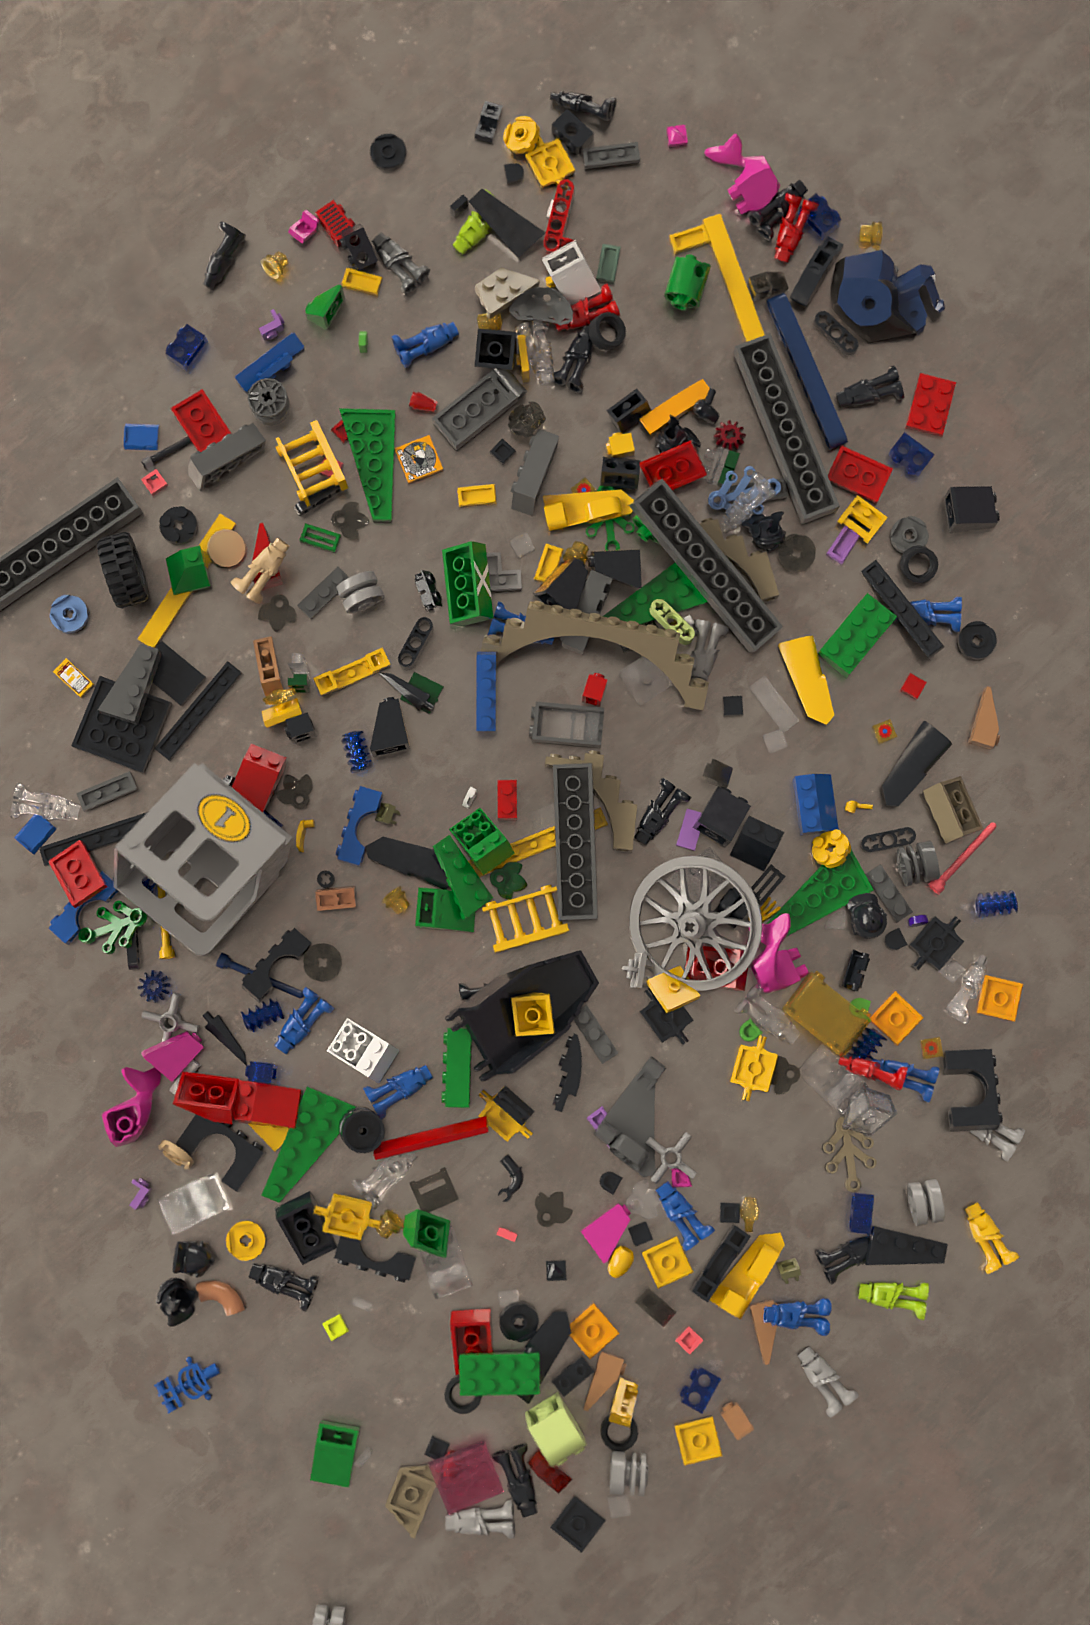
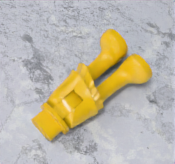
M978 1202L964 1209L968 1215L967 1220H970L969 1226L973 1239L975 1238V1241L979 1242L987 1258V1265L985 1266L987 1274L1002 1267L989 1240H992L1004 1265L1020 1258L1017 1252L1007 1249L1001 1240L1004 1237L1000 1233L1001 1230L997 1228L992 1218L985 1212V1209L982 1210Z

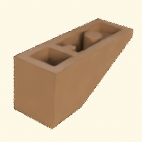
M272 636L253 640L260 681L265 697L283 694L284 689Z
M987 686L982 694L969 744L991 750L994 745H998L1000 735H998L999 726L991 687Z
M772 1299L749 1305L765 1365L770 1363L777 1325L773 1326L771 1323H764L763 1321L764 1308L771 1307L773 1304L778 1305Z
M604 1351L600 1352L584 1403V1411H588L618 1380L619 1375L624 1374L626 1364L623 1363L624 1358Z
M729 1402L722 1407L723 1411L720 1413L737 1441L754 1430L737 1402L734 1404Z

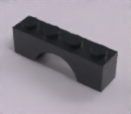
M296 928L292 931L287 930L281 937L282 942L279 945L274 944L268 951L269 956L265 960L261 958L255 965L256 970L252 974L250 972L247 973L242 979V988L258 1003L272 990V984L269 979L272 966L286 958L299 961L311 948L312 943Z
M733 1224L690 1291L708 1303L726 1271L741 1253L751 1236Z
M340 1236L334 1258L338 1259L337 1263L348 1266L349 1263L357 1265L356 1269L367 1271L369 1268L375 1270L376 1275L386 1277L389 1274L394 1276V1280L405 1283V1280H410L417 1256L398 1251L389 1260L375 1261L364 1253L361 1240Z

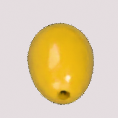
M619 1246L614 1249L608 1262L610 1276L619 1278L630 1269L634 1261L632 1250L625 1246Z

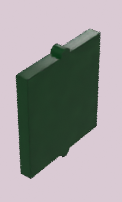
M416 672L413 673L408 682L431 695L428 700L433 705L438 703V697L444 686ZM403 695L401 696L400 700L413 706ZM423 707L421 711L430 715L431 712Z

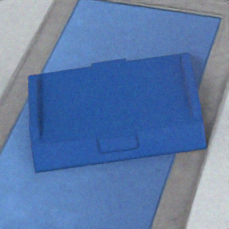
M125 424L124 449L158 450L159 425Z
M36 812L14 838L35 855L39 847H42L57 828Z

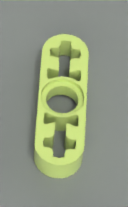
M654 600L650 607V614L665 629H673L680 633L679 643L683 645L690 644L695 636L694 629L664 600ZM673 618L677 621V625L672 626L667 620ZM686 633L689 634V636H685V637L682 636V634H686Z

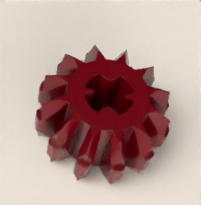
M728 420L727 425L721 422L720 427H716L715 432L717 434L714 435V439L718 440L716 446L722 445L721 451H724L725 448H728V452L729 450L732 451V447L738 451L739 445H744L743 439L746 437V434L742 433L744 427L737 428V421L734 425H731V420ZM729 434H732L733 437H731L730 439H728L727 436H728Z

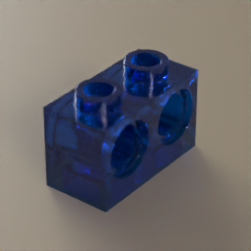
M815 193L808 200L819 204V211L810 212L806 223L824 240L839 227L841 217L835 209L832 210L828 206V202L823 196ZM802 205L799 208L798 215H800ZM823 220H830L832 224L827 225Z
M186 323L184 328L181 327L178 330L174 342L168 344L165 354L168 360L187 371L208 341L204 334ZM189 336L195 337L191 342L186 341ZM178 351L184 352L181 357L175 356Z
M904 432L888 455L891 456L890 458L893 462L906 467L905 469L908 473L919 477L935 454ZM899 447H904V448H906L907 453H906V454L900 453L899 450H898V448H899ZM919 458L922 461V465L915 464L913 459Z
M250 1061V1065H246L245 1077H248V1081L275 1084L278 1065Z
M852 1192L848 1232L871 1235L874 1195Z
M699 1365L698 1369L694 1368L689 1376L691 1381L688 1387L686 1385L683 1387L679 1396L682 1397L680 1401L683 1404L703 1414L721 1378ZM701 1375L709 1376V1382L706 1385H701L698 1382ZM697 1392L700 1395L699 1400L694 1403L689 1401V1395Z

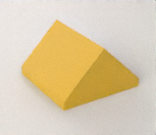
M534 992L511 998L516 1036L555 1033L550 994Z

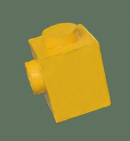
M618 432L612 434L609 437L608 443H606L607 454H611L613 458L634 456L635 449L631 433L623 434Z

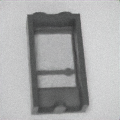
M536 702V706L531 708V718H534V726L530 725L529 737H533L532 742L601 748L604 708Z

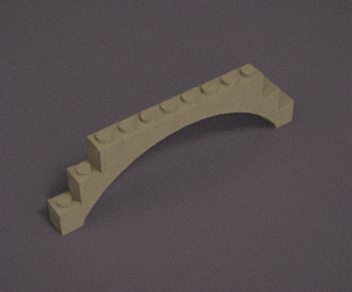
M530 601L525 622L519 618H507L503 638L493 634L485 635L482 642L481 652H496L497 667L499 661L510 653L539 640L561 636H587L608 640L634 650L655 664L679 690L685 701L684 707L699 710L704 708L709 682L701 678H691L695 658L688 654H676L680 633L673 629L664 630L654 625L645 626L635 621L626 622L616 617L607 618L597 613H583L579 609L569 610L560 605L550 606L541 601Z

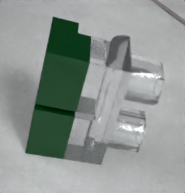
M718 447V450L707 448L704 459L713 462L712 467L704 465L707 475L702 478L707 479L706 483L722 487L726 480V473L735 471L740 453ZM733 474L728 477L729 480L732 479Z
M293 653L292 663H288L293 678H288V687L291 693H310V669L306 663V658H304L303 653Z

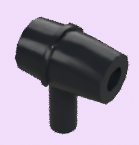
M712 388L709 389L705 401L700 399L693 406V411L698 417L710 424L716 423L720 416L711 406L716 394V390Z

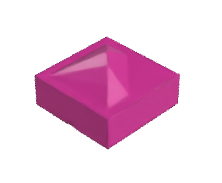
M685 125L667 127L669 147L688 145Z

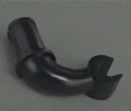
M509 1154L500 1160V1163L509 1172V1177L512 1178L511 1184L498 1192V1196L503 1192H507V1198L503 1202L509 1201L523 1183L522 1167H519Z

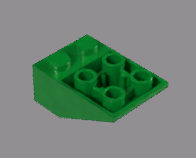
M478 808L449 829L483 875L515 854L507 838L481 808Z
M418 887L415 927L474 932L476 911L462 920L458 904L456 905L453 898L455 897L453 891Z
M321 1420L315 1444L311 1481L349 1488L360 1427Z

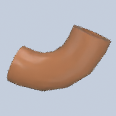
M216 1280L196 1283V1290L198 1291L200 1301H218L223 1306L226 1316L245 1310L238 1293L228 1284Z

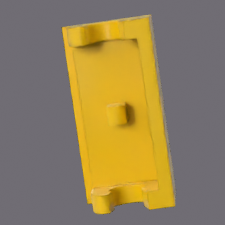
M624 1378L619 1379L609 1422L630 1427L638 1390H635L638 1389L636 1383L624 1380Z

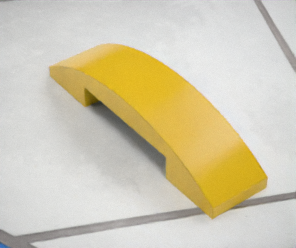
M382 647L332 672L330 670L316 676L313 680L322 696L357 683L390 666V662Z

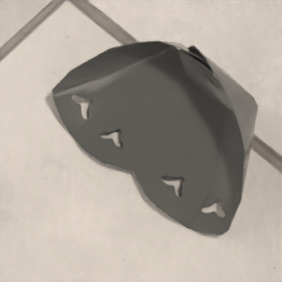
M537 287L527 290L509 308V312L517 320H544L561 326L570 323L573 319V311L568 300L561 293L549 287ZM549 295L551 300L545 301L543 296Z

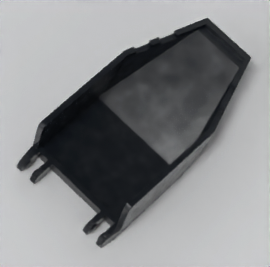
M578 950L533 963L496 977L457 1008L450 1011L445 1016V1019L449 1022L460 1016L461 1021L454 1024L451 1030L454 1032L463 1026L467 1028L484 1058L473 1069L475 1072H478L488 1065L490 1070L479 1077L480 1081H486L497 1074L515 1073L565 1034L572 1026L570 1024L573 1019L581 1012L580 1009L584 1002L588 1001L599 982L582 951ZM534 992L550 994L555 1033L516 1036L511 998Z

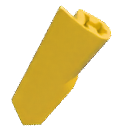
M622 490L545 495L542 497L545 505L544 511L547 525L550 531L585 522L597 523L629 515L633 512L629 505L634 500Z
M806 636L779 643V650L807 716L827 725L834 717V711L826 677L822 674L814 636Z
M781 1233L759 1235L720 1283L709 1301L735 1317L742 1319L760 1285L764 1283L785 1245Z

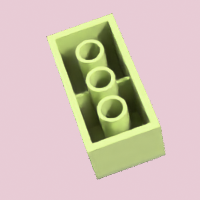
M556 1392L525 1412L528 1430L552 1467L556 1464L557 1466L567 1461V1457L572 1454H579L587 1446L579 1425L559 1392Z

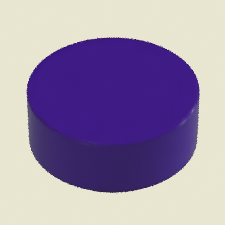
M917 915L908 919L910 927L929 923L927 915Z

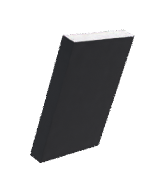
M162 641L156 647L161 651L162 656L152 683L180 706H183L206 677Z

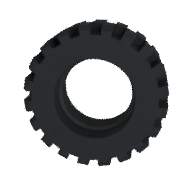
M121 532L100 538L97 542L98 556L106 584L117 608L123 609L146 602L149 599L147 581L138 551L130 533Z

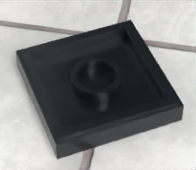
M574 1495L550 1528L582 1553L606 1519Z

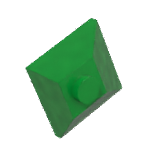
M338 284L315 297L312 302H309L305 308L307 320L327 330L345 300L342 286Z
M200 546L182 549L166 558L173 595L211 587L204 553Z
M417 1209L405 1215L403 1235L412 1248L446 1258L450 1220Z

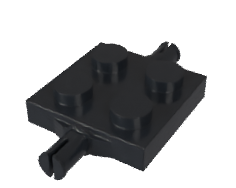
M934 916L909 945L919 955V959L912 966L916 967L919 971L926 962L939 971L964 943V940L954 930L961 920L954 916L950 923L946 924Z
M651 989L645 990L644 992L651 1001L640 1013L661 1043L674 1036H677L682 1045L685 1042L687 1043L689 1040L682 1031L694 1020L685 1007L682 1006L666 1013Z

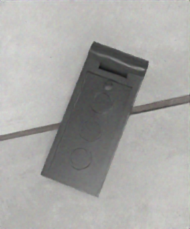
M493 369L432 418V422L457 451L517 403L527 393V390L510 370Z

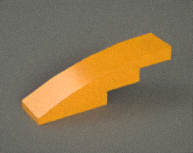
M701 379L640 418V422L650 435L669 425L670 415H673L678 420L680 416L691 411L698 400L702 399L705 401L710 389L709 386Z

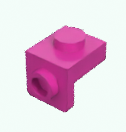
M305 210L302 213L301 219L289 228L288 233L303 244L316 233L319 219Z

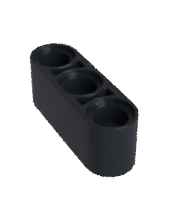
M427 617L418 619L398 655V662L403 670H411L415 667L433 634V623ZM423 623H427L430 625V628L427 631H422L420 626ZM419 640L421 645L414 648L411 646V642ZM405 656H409L412 658V661L409 664H403L402 659Z

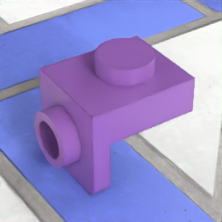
M274 309L271 310L274 321L259 328L264 341L274 339L278 336V333L284 331L282 324L285 322L281 314H276Z
M133 1179L131 1183L140 1188L129 1206L137 1210L140 1207H145L149 1201L147 1196L152 1189L148 1187L149 1183L144 1179Z

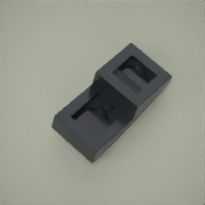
M488 101L484 102L474 136L475 139L489 143L493 142L503 105Z

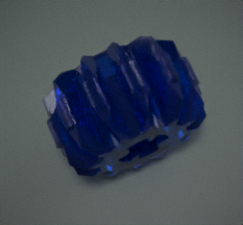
M151 970V977L145 972L146 980L139 979V982L144 983L143 986H138L139 990H144L140 996L144 997L147 995V1002H150L153 997V1002L158 1003V996L161 1000H165L163 993L170 994L168 990H165L166 987H171L170 983H165L169 977L164 976L162 978V971H159L156 976V971ZM154 982L159 985V987L155 988V991L150 989Z

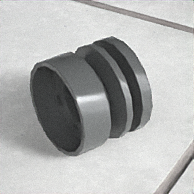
M270 378L258 380L251 386L248 392L250 409L260 423L270 426L277 425L283 422L289 415L291 405L286 389L277 380Z
M930 840L917 843L916 852H914L911 845L906 846V851L903 846L897 848V867L906 887L912 885V879L915 884H919L920 875H922L925 882L940 878L937 855Z

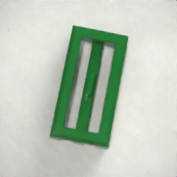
M305 523L299 541L336 554L341 534ZM307 530L334 537L335 541L309 533ZM305 536L331 544L333 547L306 539Z

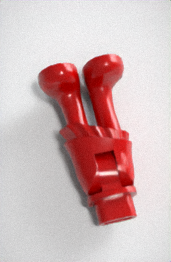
M790 193L785 195V200L789 203V210L786 218L782 217V223H780L777 246L775 247L777 251L774 257L784 262H788L790 256L794 255V251L803 238L804 232L802 231L810 212L816 211L819 207V204L804 199L796 225H794L793 222L803 198Z
M606 283L601 287L600 295L590 300L586 297L583 301L580 300L571 305L573 319L570 323L561 326L556 323L554 324L559 332L564 329L568 331L569 328L574 329L586 326V324H590V321L605 312L614 313L620 317L618 306L613 301L608 284ZM610 302L600 309L589 312V309Z
M849 1056V1059L840 1057L838 1065L846 1067V1070L850 1073L864 1076L869 1080L870 1078L874 1081L879 1079L899 1091L903 1087L908 1067L903 1066L896 1073H889L881 1070L878 1062L862 1058L852 1059V1056Z

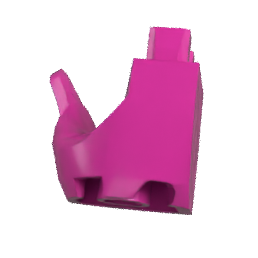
M737 134L731 136L725 145L705 150V155L712 161L744 168L742 174L734 181L735 184L727 190L732 200L741 195L743 196L744 200L736 204L741 215L750 210L758 211L762 209L778 193L780 183L764 156L743 157L742 142Z
M786 913L780 915L769 924H762L761 942L766 945V949L750 964L756 981L764 989V993L786 989L799 982L801 978L809 973L805 964L795 968L792 962L801 957L797 948L778 951L791 926L790 915Z
M128 1067L121 1070L124 1079L137 1094L133 1098L102 1113L107 1135L115 1147L137 1141L144 1130L151 1112L152 1093L161 1081V1072L155 1067L145 1072Z

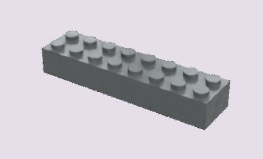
M593 764L553 765L558 920L598 919Z

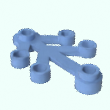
M748 466L744 469L745 475L734 492L731 493L727 492L732 483L738 480V476L734 471L727 472L726 480L719 491H714L709 495L708 503L715 510L724 508L734 514L737 519H742L746 514L744 508L741 506L735 507L729 501L737 500L752 509L755 514H761L764 510L762 503L754 502L747 497L764 492L776 495L781 490V484L777 479L771 478L765 484L745 489L750 480L756 476L754 467ZM753 470V474L747 475V471ZM731 474L735 475L733 480L728 479ZM775 483L774 488H769V485ZM720 497L719 502H714V499ZM760 505L761 509L756 511L755 507ZM738 510L743 511L741 515H736Z

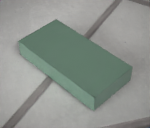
M602 244L596 276L598 282L615 283L621 247Z

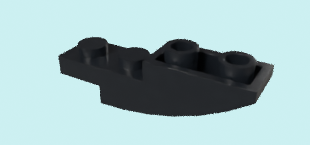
M829 236L826 237L808 262L790 295V299L805 307L808 305L823 282L826 273L842 251L844 244Z
M575 1033L573 1037H568L565 1045L568 1048L567 1054H562L558 1064L562 1066L561 1071L568 1073L567 1076H562L559 1084L562 1087L560 1095H555L552 1104L556 1106L555 1110L559 1112L563 1111L568 1094L576 1097L580 1084L582 1053L578 1035Z

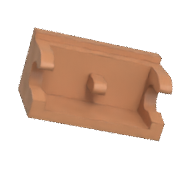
M355 886L317 889L315 891L317 911L356 907Z

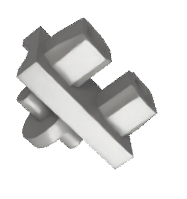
M635 953L634 960L629 959L628 966H622V970L627 971L626 978L631 979V988L649 987L647 980L652 977L644 975L645 968L653 969L654 964L646 953Z

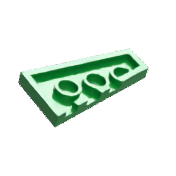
M449 834L436 843L433 849L442 870L445 871L448 886H451L455 896L453 898L456 905L458 904L461 911L460 915L462 920H464L490 901L493 896Z

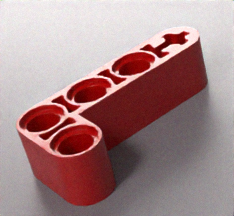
M568 179L561 180L557 186L546 229L544 247L549 254L574 241L564 237L575 194L574 185ZM566 186H569V190H567L565 199L563 198V189H565ZM559 204L567 206L563 212L557 211L556 208ZM555 222H560L562 227L559 230H553L552 225ZM551 240L557 242V246L553 249L547 247L548 242Z

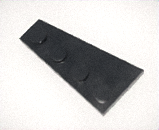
M483 188L468 201L518 258L546 233Z
M872 1226L865 1265L945 1263L948 1244Z

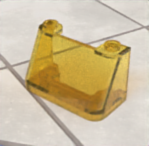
M817 970L815 973L810 971L783 1004L782 1010L832 1051L844 1058L872 1021L870 1018L872 1014L863 1007L861 1009L856 1008L823 981L825 977Z

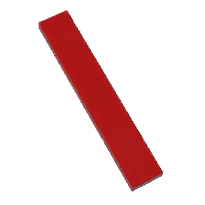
M487 1116L383 1141L374 1150L373 1155L375 1160L488 1133Z

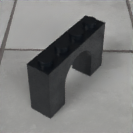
M992 1049L945 1051L942 1056L944 1075H972L983 1084L985 1089V1099L981 1104L972 1107L950 1108L948 1112L950 1132L997 1130L1003 1122L1002 1112H999L998 1109L1001 1098L1000 1093L996 1091L998 1074L994 1073L996 1056L992 1055Z
M195 1115L175 1145L192 1158L207 1137L213 1134H222L228 1137L234 1144L236 1155L233 1164L221 1182L234 1191L239 1192L266 1152L262 1150L264 1147L256 1141L252 1143L247 1140L248 1135L239 1129L237 1132L231 1129L232 1124L213 1122Z

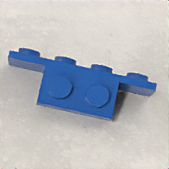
M292 332L238 373L235 379L244 391H248L258 380L265 378L274 379L277 371L280 369L284 371L291 365L292 357L301 351L304 345L296 334Z

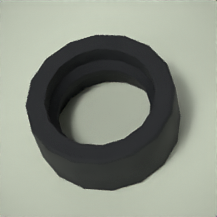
M605 312L591 321L589 336L596 347L608 351L619 346L624 341L626 327L618 315ZM602 321L609 323L614 328V341H608L601 335L599 324Z
M920 545L907 549L900 561L902 573L905 577L916 583H923L932 579L939 565L935 553L927 547ZM918 553L927 555L930 560L927 572L922 575H914L908 566L911 557Z
M458 1375L447 1384L444 1393L445 1401L452 1411L459 1414H468L478 1407L482 1395L475 1396L472 1403L467 1406L457 1405L452 1399V1390L455 1385L460 1383V1375Z
M608 1415L602 1422L600 1429L604 1444L614 1451L630 1449L638 1437V1427L635 1420L631 1419L630 1438L626 1442L618 1444L610 1440L608 1436V1427L612 1423L608 1421L610 1416Z

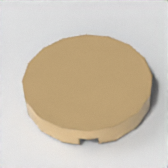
M223 529L215 532L210 537L207 543V552L209 558L215 564L221 567H231L242 560L245 554V544L243 538L237 532Z
M162 1140L158 1148L159 1150L163 1149V1155L177 1166L183 1164L186 1170L193 1166V1159L177 1145L167 1140Z

